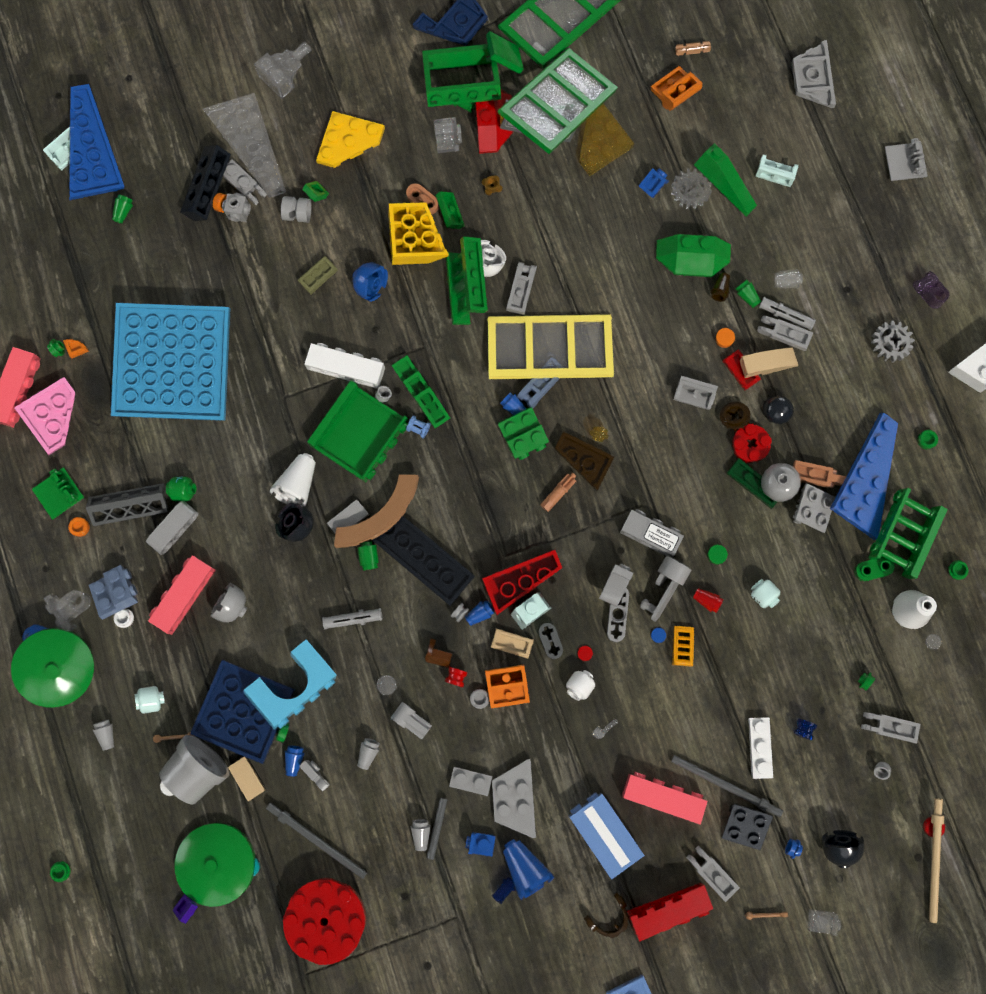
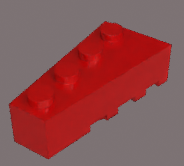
M556 550L549 551L482 578L496 615L562 569Z
M698 883L627 911L634 933L640 942L660 932L667 931L676 925L688 923L694 917L706 916L713 909L705 885Z

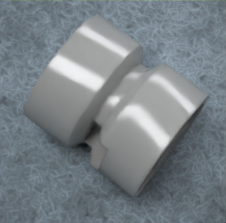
M284 196L281 203L282 220L294 221V219H297L298 222L309 223L311 218V199L299 198L296 200L295 197Z

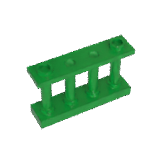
M462 237L460 239L461 253L448 252L449 256L446 257L451 318L454 325H470V312L485 313L488 311L481 238Z
M904 488L894 494V502L876 542L870 547L871 553L868 558L874 560L880 559L882 556L903 567L904 571L901 576L907 579H917L948 509L943 506L929 509L908 498L911 489ZM904 505L925 515L927 518L925 524L921 526L900 515ZM896 522L918 532L917 542L913 543L892 532ZM891 539L911 550L909 560H905L886 550L885 547L888 540Z

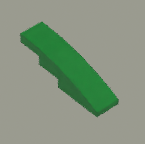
M408 355L391 365L434 428L450 419V416L420 372L417 371Z

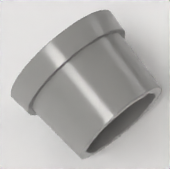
M185 735L176 747L177 750L159 772L160 779L165 787L178 799L188 804H196L215 785L221 784L230 775L223 759L209 745L191 735Z

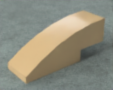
M793 348L754 353L742 356L740 359L745 378L798 366Z

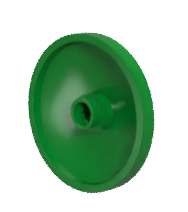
M60 628L43 629L28 636L19 645L12 659L11 676L18 692L29 702L42 707H60L74 702L87 690L94 674V658L88 644L77 634Z
M211 823L198 827L185 837L178 848L175 858L177 882L184 894L200 905L209 907L226 905L239 898L251 884L254 877L256 859L254 849L246 835L232 825Z

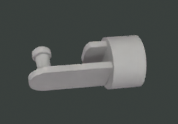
M666 555L658 569L660 575L655 584L663 586L667 577L672 581L658 606L656 607L649 603L647 599H644L640 604L641 609H646L653 613L651 620L655 622L661 616L678 585L683 586L692 571L690 567L669 555Z

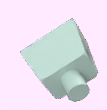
M538 592L514 609L511 616L523 630L550 610L551 606L541 593Z

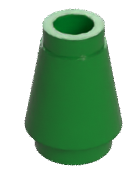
M118 195L115 198L112 220L123 224V221L133 207V200L123 195Z
M746 280L735 288L738 292L737 295L752 308L761 302L752 282L750 283Z

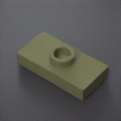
M324 256L298 279V282L311 295L333 276L338 269Z

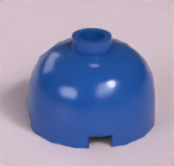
M371 262L361 265L353 273V288L357 295L370 302L378 299L381 295L378 293L382 286L385 288L387 285L388 272L383 266Z

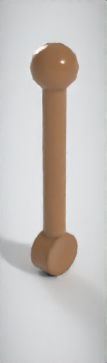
M155 735L153 741L159 743L162 740L182 739L185 735Z
M747 912L745 917L748 920L761 917H788V912L755 914Z

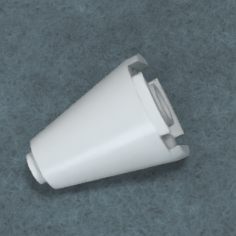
M307 453L299 454L272 485L270 493L275 492V498L285 504L299 503L306 506L316 464L313 460L314 458Z
M907 590L900 593L894 599L892 614L901 626L909 629H918L928 623L936 611L937 604L928 595L915 590Z

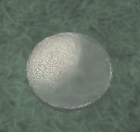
M931 634L927 636L925 643L928 648L934 650L941 646V639L938 635Z

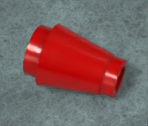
M699 588L693 597L708 611L715 613L718 612L724 600L720 598V595Z

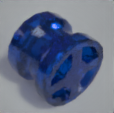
M798 718V727L794 730L793 734L813 741V731L816 730L817 725Z

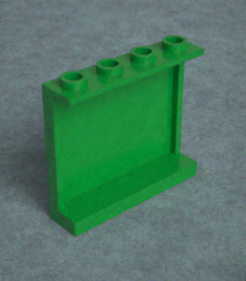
M350 381L307 443L366 483L368 479L371 480L376 474V467L379 464L382 465L386 460L388 450L395 447L399 434H403L406 431L408 418L401 416L382 402H379L360 389L356 383Z

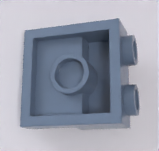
M121 565L103 573L104 578L89 584L98 615L102 620L138 603L136 598L138 594L137 589L130 581L132 575L128 568L125 569Z

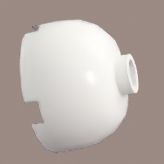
M481 240L484 277H491L498 274L503 268L506 255L498 245L494 247L487 240Z

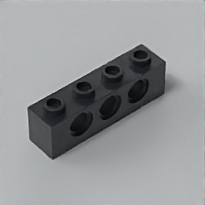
M218 145L204 147L182 205L181 214L193 221L207 220L213 205V199L217 194L231 156L229 152Z

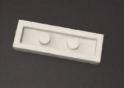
M748 718L752 779L773 778L770 718Z

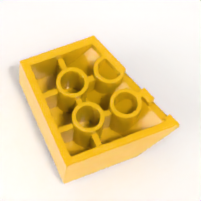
M427 203L389 204L388 218L392 265L429 264L449 256Z

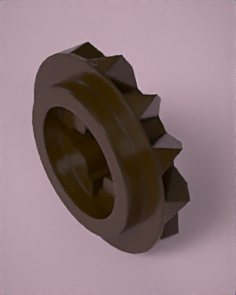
M741 402L728 403L720 412L722 425L726 426L727 429L731 428L735 431L749 424L751 417L749 408ZM737 413L739 415V419L735 418L732 421L731 415H736Z

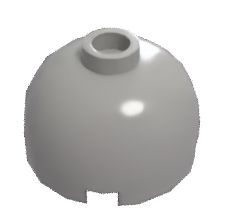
M787 463L771 465L765 470L761 478V487L764 494L778 502L792 499L798 493L801 483L798 471Z
M231 582L225 588L227 592L221 594L210 615V617L220 622L229 623L238 616L242 618L247 610L244 592Z

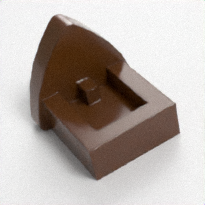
M431 639L425 661L449 668L452 653L434 649L436 640Z

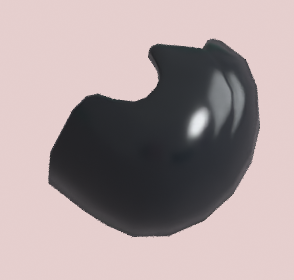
M772 396L764 402L762 412L769 422L783 424L792 418L794 407L788 398Z

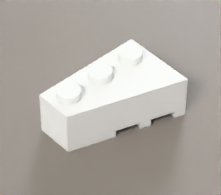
M986 343L948 372L980 393L986 389Z

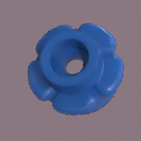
M790 839L786 845L785 853L791 859H794L795 856L799 857L802 853L803 846L800 840Z

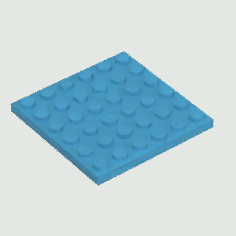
M116 303L111 416L225 421L230 308Z

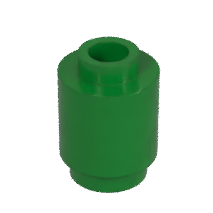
M372 542L361 543V547H358L357 550L360 566H362L363 571L377 569L379 563L377 546L372 545Z

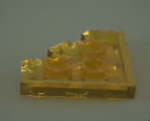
M604 103L586 119L579 163L589 176L634 147V142Z

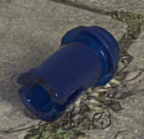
M510 877L503 879L502 885L492 894V897L500 904L503 903L512 891L516 890L513 880Z

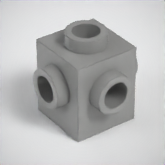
M234 193V195L227 194L226 200L223 201L222 209L229 220L247 222L251 205L246 196Z

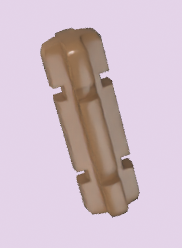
M702 41L701 44L700 42L685 43V45L677 44L675 53L677 56L684 55V53L688 55L697 54L700 51L703 53L710 52L711 43L710 41Z

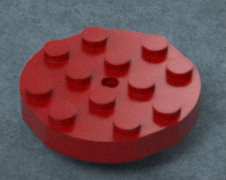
M320 878L303 885L291 897L283 917L284 934L291 949L299 957L318 965L334 964L348 957L358 946L366 926L365 907L358 893L351 886L332 878Z

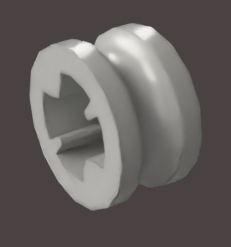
M463 603L451 615L452 618L455 617L457 619V622H460L469 611L468 608L463 607Z

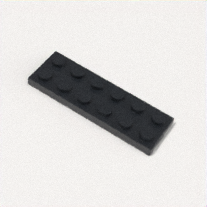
M404 516L389 530L372 540L449 606L455 602L475 578V575Z

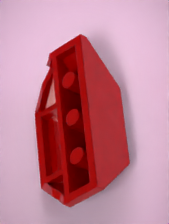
M502 89L501 100L476 102L479 154L498 152L514 132L500 129V114L498 110L505 104L506 99L510 100L512 98V95Z

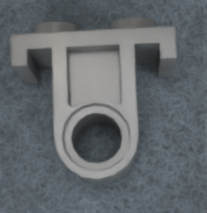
M623 564L613 567L599 599L616 607L618 606L633 575L629 567Z

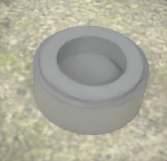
M477 689L472 692L470 702L475 708L483 709L489 704L490 700L487 691Z

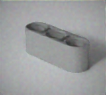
M185 501L179 502L150 534L146 543L160 555L165 554L195 521L198 512Z

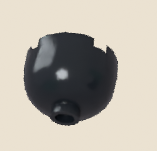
M289 503L280 511L278 515L280 518L279 524H275L276 533L279 537L291 542L304 540L311 533L314 520L308 508L299 503Z
M834 830L833 833L835 835L828 836L827 832L822 836L823 851L826 858L840 868H848L856 864L863 856L864 839L862 836L858 838L857 833L853 831Z

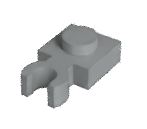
M305 760L299 766L322 791L330 785L321 776L320 768L313 760L311 762Z

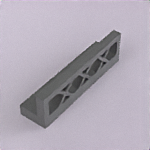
M164 483L89 497L86 504V510L92 526L166 513L169 511L165 499L166 488ZM160 500L162 507L155 508L150 504L152 501ZM138 504L144 508L142 511L137 512L131 509V507ZM115 508H120L125 512L122 515H117L112 511ZM100 511L106 514V516L96 519L94 512Z

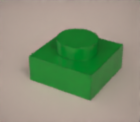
M318 181L306 183L302 189L314 202L326 199L329 194Z

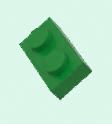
M440 191L436 194L446 227L461 229L465 226L454 193Z

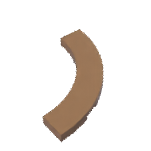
M399 475L391 498L371 518L352 526L336 527L334 546L336 548L360 545V543L370 539L373 540L389 530L404 515L410 501L413 500L418 485V475Z

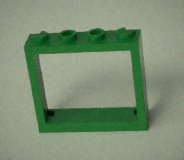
M488 44L422 51L428 107L501 100L498 65L491 57H486L490 56ZM491 64L494 81L431 87L430 70Z

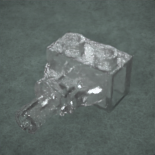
M304 41L294 51L287 49L283 53H276L272 56L266 53L254 63L258 76L282 99L295 88L293 80L297 70L301 67L300 60L312 50Z

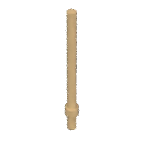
M934 798V814H931V823H933L929 922L937 923L941 830L942 824H944V815H942L943 799Z

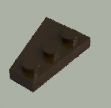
M564 431L555 447V451L598 491L614 456Z

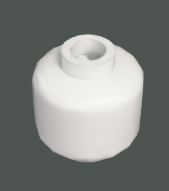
M586 670L583 672L575 671L566 683L569 696L578 701L587 699L595 688L593 675Z

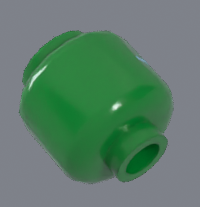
M188 476L172 477L166 485V493L173 501H190L197 490L196 484Z

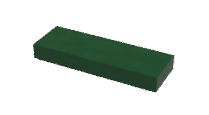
M740 458L736 460L726 473L770 509L778 502L764 494L761 487L762 476Z

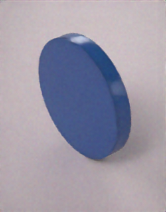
M655 628L651 633V638L656 643H662L666 639V632L662 628Z

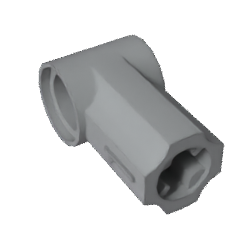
M401 702L390 717L401 727H406L420 739H423L432 727L429 722L417 715L416 711L404 702Z

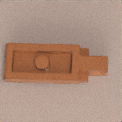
M795 460L793 463V467L798 471L803 483L833 488L834 485L842 486L846 479V476L837 475V471L831 467Z

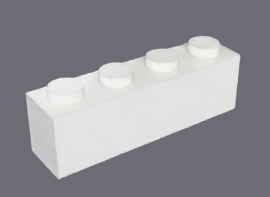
M311 343L304 364L307 370L377 389L380 387L385 370L384 363L380 359H367L359 353H353L352 355L346 353L341 348L330 349L322 343H317V345Z

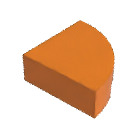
M63 340L69 357L72 359L89 352L88 348L77 340Z

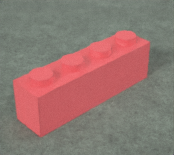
M15 347L11 350L0 378V424L14 428L20 419V415L14 407L27 400L26 395L33 385V377L40 367V358L34 353Z
M193 555L191 558L186 559L181 573L173 578L171 582L173 585L169 591L166 590L163 593L158 607H154L150 612L148 622L165 633L172 635L216 570Z
M634 772V775H628L622 794L623 798L701 825L708 802L703 799V795L693 791L691 795L683 793L684 788L675 785L672 788L664 786V781L655 778L651 782L645 779L646 775Z

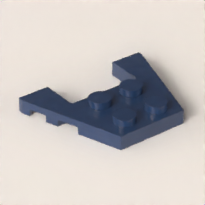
M457 0L438 23L422 13L413 23V28L466 46L486 23L488 16L476 0Z

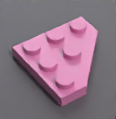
M65 377L14 407L48 455L66 444L76 393Z

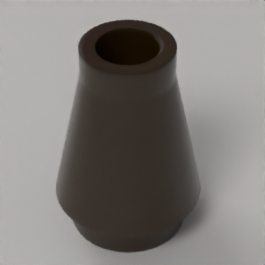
M720 273L719 278L710 291L713 300L724 302L729 297V274Z

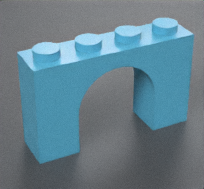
M307 640L291 651V657L301 667L307 677V687L301 695L293 699L279 698L272 693L260 677L244 689L246 697L274 730L277 727L280 729L289 722L288 718L291 715H298L305 709L303 705L308 701L312 703L320 696L319 692L324 688L328 690L336 683L334 681L337 676L336 673Z

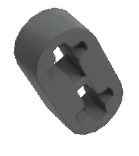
M544 623L539 628V637L547 657L558 659L563 653L558 633L554 625ZM544 627L553 630L550 634L552 640H548L547 635L542 634ZM551 642H553L555 648L559 647L560 649L557 652V656L549 653Z

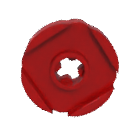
M748 424L744 428H740L733 436L734 454L746 463L761 461L768 455L772 439L762 427ZM753 439L755 441L756 448L753 446L749 448V443L747 442V440Z

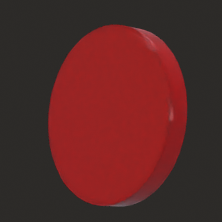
M582 646L579 648V659L588 661L592 658L593 651L590 647Z

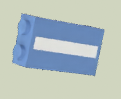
M595 792L586 799L588 801L583 806L578 804L570 810L572 814L569 817L609 877L613 879L645 855L603 794Z

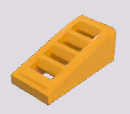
M674 626L672 665L692 667L694 659V627ZM678 632L689 633V637L678 636ZM678 640H687L689 644H678ZM678 648H688V652L678 651ZM678 655L688 656V660L678 659Z

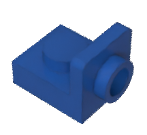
M652 168L639 187L654 198L664 184L669 182L666 179L668 175L660 168L658 170Z
M472 832L471 836H467L465 848L469 849L468 854L492 857L496 836Z

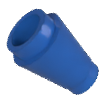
M511 392L500 403L504 406L503 409L513 415L526 409L518 397Z
M488 600L478 603L465 618L469 625L472 626L491 618L495 611Z
M290 745L285 750V775L297 776L299 766L305 754L303 747Z

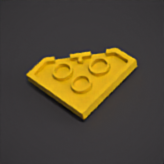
M332 111L316 159L317 163L335 168L341 165V162L349 158L351 160L361 155L363 151L380 145L385 126Z

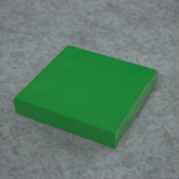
M489 31L486 39L491 59L520 74L524 68L519 47Z

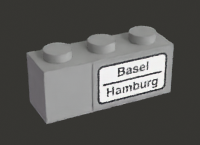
M631 510L620 533L665 556L674 557L684 535L680 534L681 531L674 527L668 528L663 526V522L656 518L651 520L645 517L646 514L640 510Z

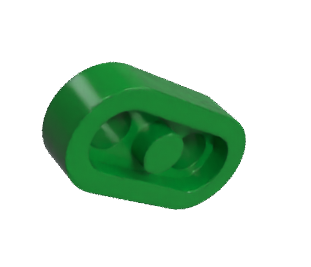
M881 557L880 559L859 563L855 567L854 573L860 581H870L892 574L895 566L894 562ZM883 563L887 564L886 570L882 567ZM864 568L869 570V574L864 573Z

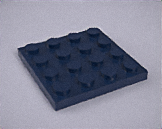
M222 660L190 734L264 764L279 727L275 730L246 697L244 689L259 677L272 693L279 698L291 699L295 689Z

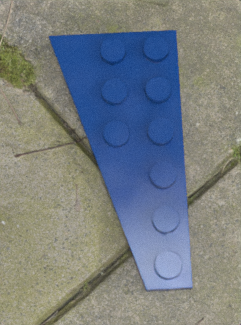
M90 85L71 87L69 200L123 190L124 184Z
M885 413L878 415L830 507L832 511L873 540H877L880 532L898 423Z

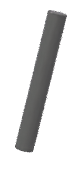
M440 798L427 852L426 858L432 860L435 857L448 799Z

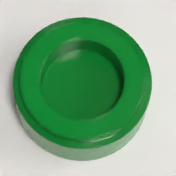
M924 430L918 435L917 443L922 449L929 450L937 445L938 436L932 430Z
M722 545L712 546L707 553L708 560L715 565L725 562L728 556L726 548Z
M290 723L278 729L276 741L284 742Z

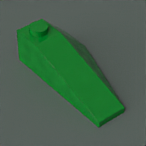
M714 143L704 152L694 166L747 217L757 204L729 157Z

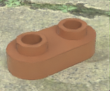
M420 184L408 186L406 195L409 202L431 204L433 206L429 208L431 215L438 211L439 204L434 195ZM417 193L419 196L413 197V194Z

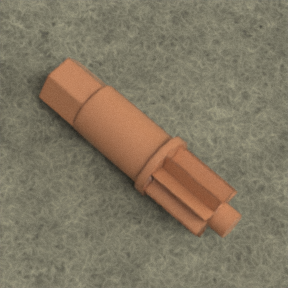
M571 473V475L566 474L540 504L541 507L549 512L574 485L576 475L574 473Z

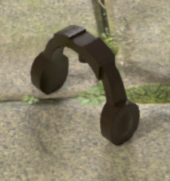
M617 892L613 896L623 912L621 925L618 927L617 924H614L613 926L616 929L614 931H604L587 915L584 917V920L593 932L597 931L605 937L615 938L628 927V914L625 908L627 905L623 897Z

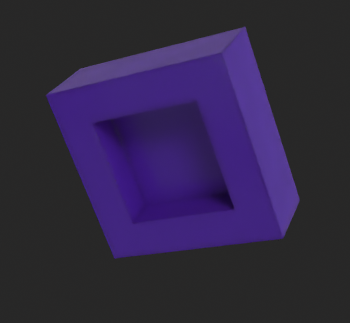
M184 894L172 911L180 922L186 924L198 906Z

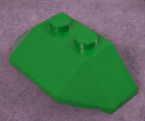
M677 234L657 240L656 259L674 275L713 277L730 263L731 244L716 236Z

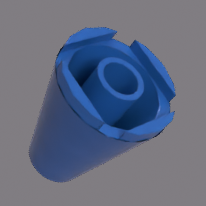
M513 839L504 845L506 849L503 853L520 900L524 897H529L543 888L544 882L548 881L549 883L554 879V875L520 840L516 842Z

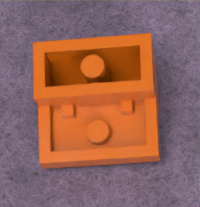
M678 66L651 86V91L662 101L663 107L671 111L702 89V82L693 73L687 74Z
M524 665L485 670L491 708L530 703Z

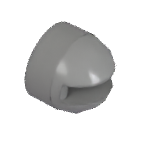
M380 386L376 391L375 397L379 402L384 403L390 399L392 392L388 387Z
M886 762L877 763L874 775L882 780L888 779L891 774L890 765Z

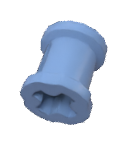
M413 415L406 431L415 432L424 439L431 423H424Z

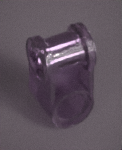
M931 271L927 272L922 279L913 282L915 291L933 309L940 308L950 296L948 289ZM935 295L939 296L941 300H938Z

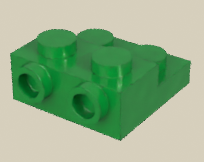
M532 407L497 423L512 457L515 459L519 458V460H522L529 456L528 452L534 449L537 452L547 447L546 443L549 440Z

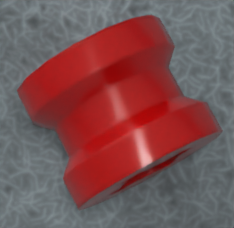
M449 667V676L445 679V682L463 688V680L468 672Z

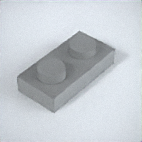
M454 767L449 787L488 796L492 776Z

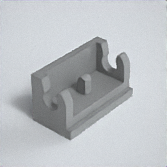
M681 376L673 400L710 410L718 386Z

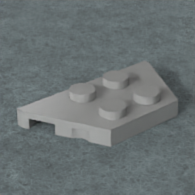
M824 40L817 47L810 48L804 54L793 58L792 70L796 96L834 108L836 101L827 40Z
M527 759L492 780L495 822L531 838H536L531 760Z

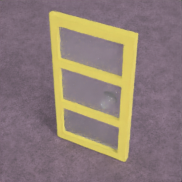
M611 314L488 316L489 379L614 377Z

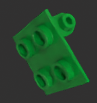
M64 467L59 471L56 469L49 472L50 477L32 489L52 520L85 498Z

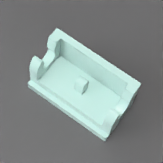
M70 127L43 149L61 171L70 164Z
M763 154L755 177L791 187L798 165L795 164L791 167L766 159L767 155Z

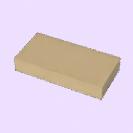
M496 629L491 648L528 659L533 639Z
M247 757L241 758L228 767L247 801L266 791Z

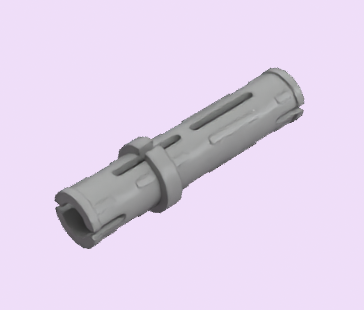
M763 297L759 308L773 313L775 317L780 316L809 330L813 328L816 319L783 306L784 303H777ZM771 306H773V307H775V308H778V309H780V310H782V311H784V312H786V313H783V312H781V311H779V310H777V309H774V308H772ZM789 314H791V315H793V316H796V317H798V318H800V319H802V320H804V321H801V320H799V319H797V318H795V317H792V316H790Z
M381 608L368 611L361 609L355 613L323 617V627L328 629L354 624L365 625L367 622L383 620ZM369 615L371 616V617H366V618L355 619L356 617H363V616H369ZM350 619L347 621L335 622L337 620Z

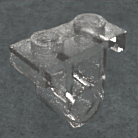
M73 590L60 599L52 594L43 598L47 603L45 605L46 609L50 614H54L57 619L55 621L56 625L60 629L69 631L77 628L75 624L69 623V621L87 610L91 604L90 596L78 590ZM81 596V603L79 605H76V598Z

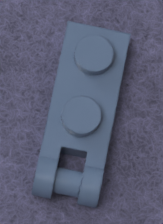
M551 358L542 369L564 367ZM532 378L519 392L517 397L521 401L524 400L528 407L534 408L560 378ZM530 391H533L535 393L533 397L528 395Z

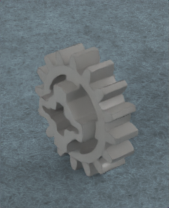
M891 321L889 325L887 322H884L882 327L879 326L872 335L875 339L871 342V344L876 345L873 351H879L877 357L883 355L884 361L890 358L892 363L896 359L901 361L904 357H907L910 354L909 351L914 348L910 344L915 341V339L910 338L913 333L906 331L908 326L902 328V322L895 325L894 321ZM887 331L886 336L882 337V334ZM904 346L903 350L898 352V350L900 349L899 347Z

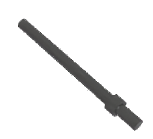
M676 755L673 756L672 763L745 799L764 812L768 811L778 817L782 816L783 810L770 804L769 800L763 797L760 799Z
M270 802L266 809L278 817V821L289 825L353 873L364 879L368 872L290 817L291 814L286 810L282 811Z

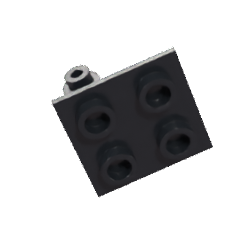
M736 803L734 805L731 804L729 809L731 813L722 839L761 850L773 815Z

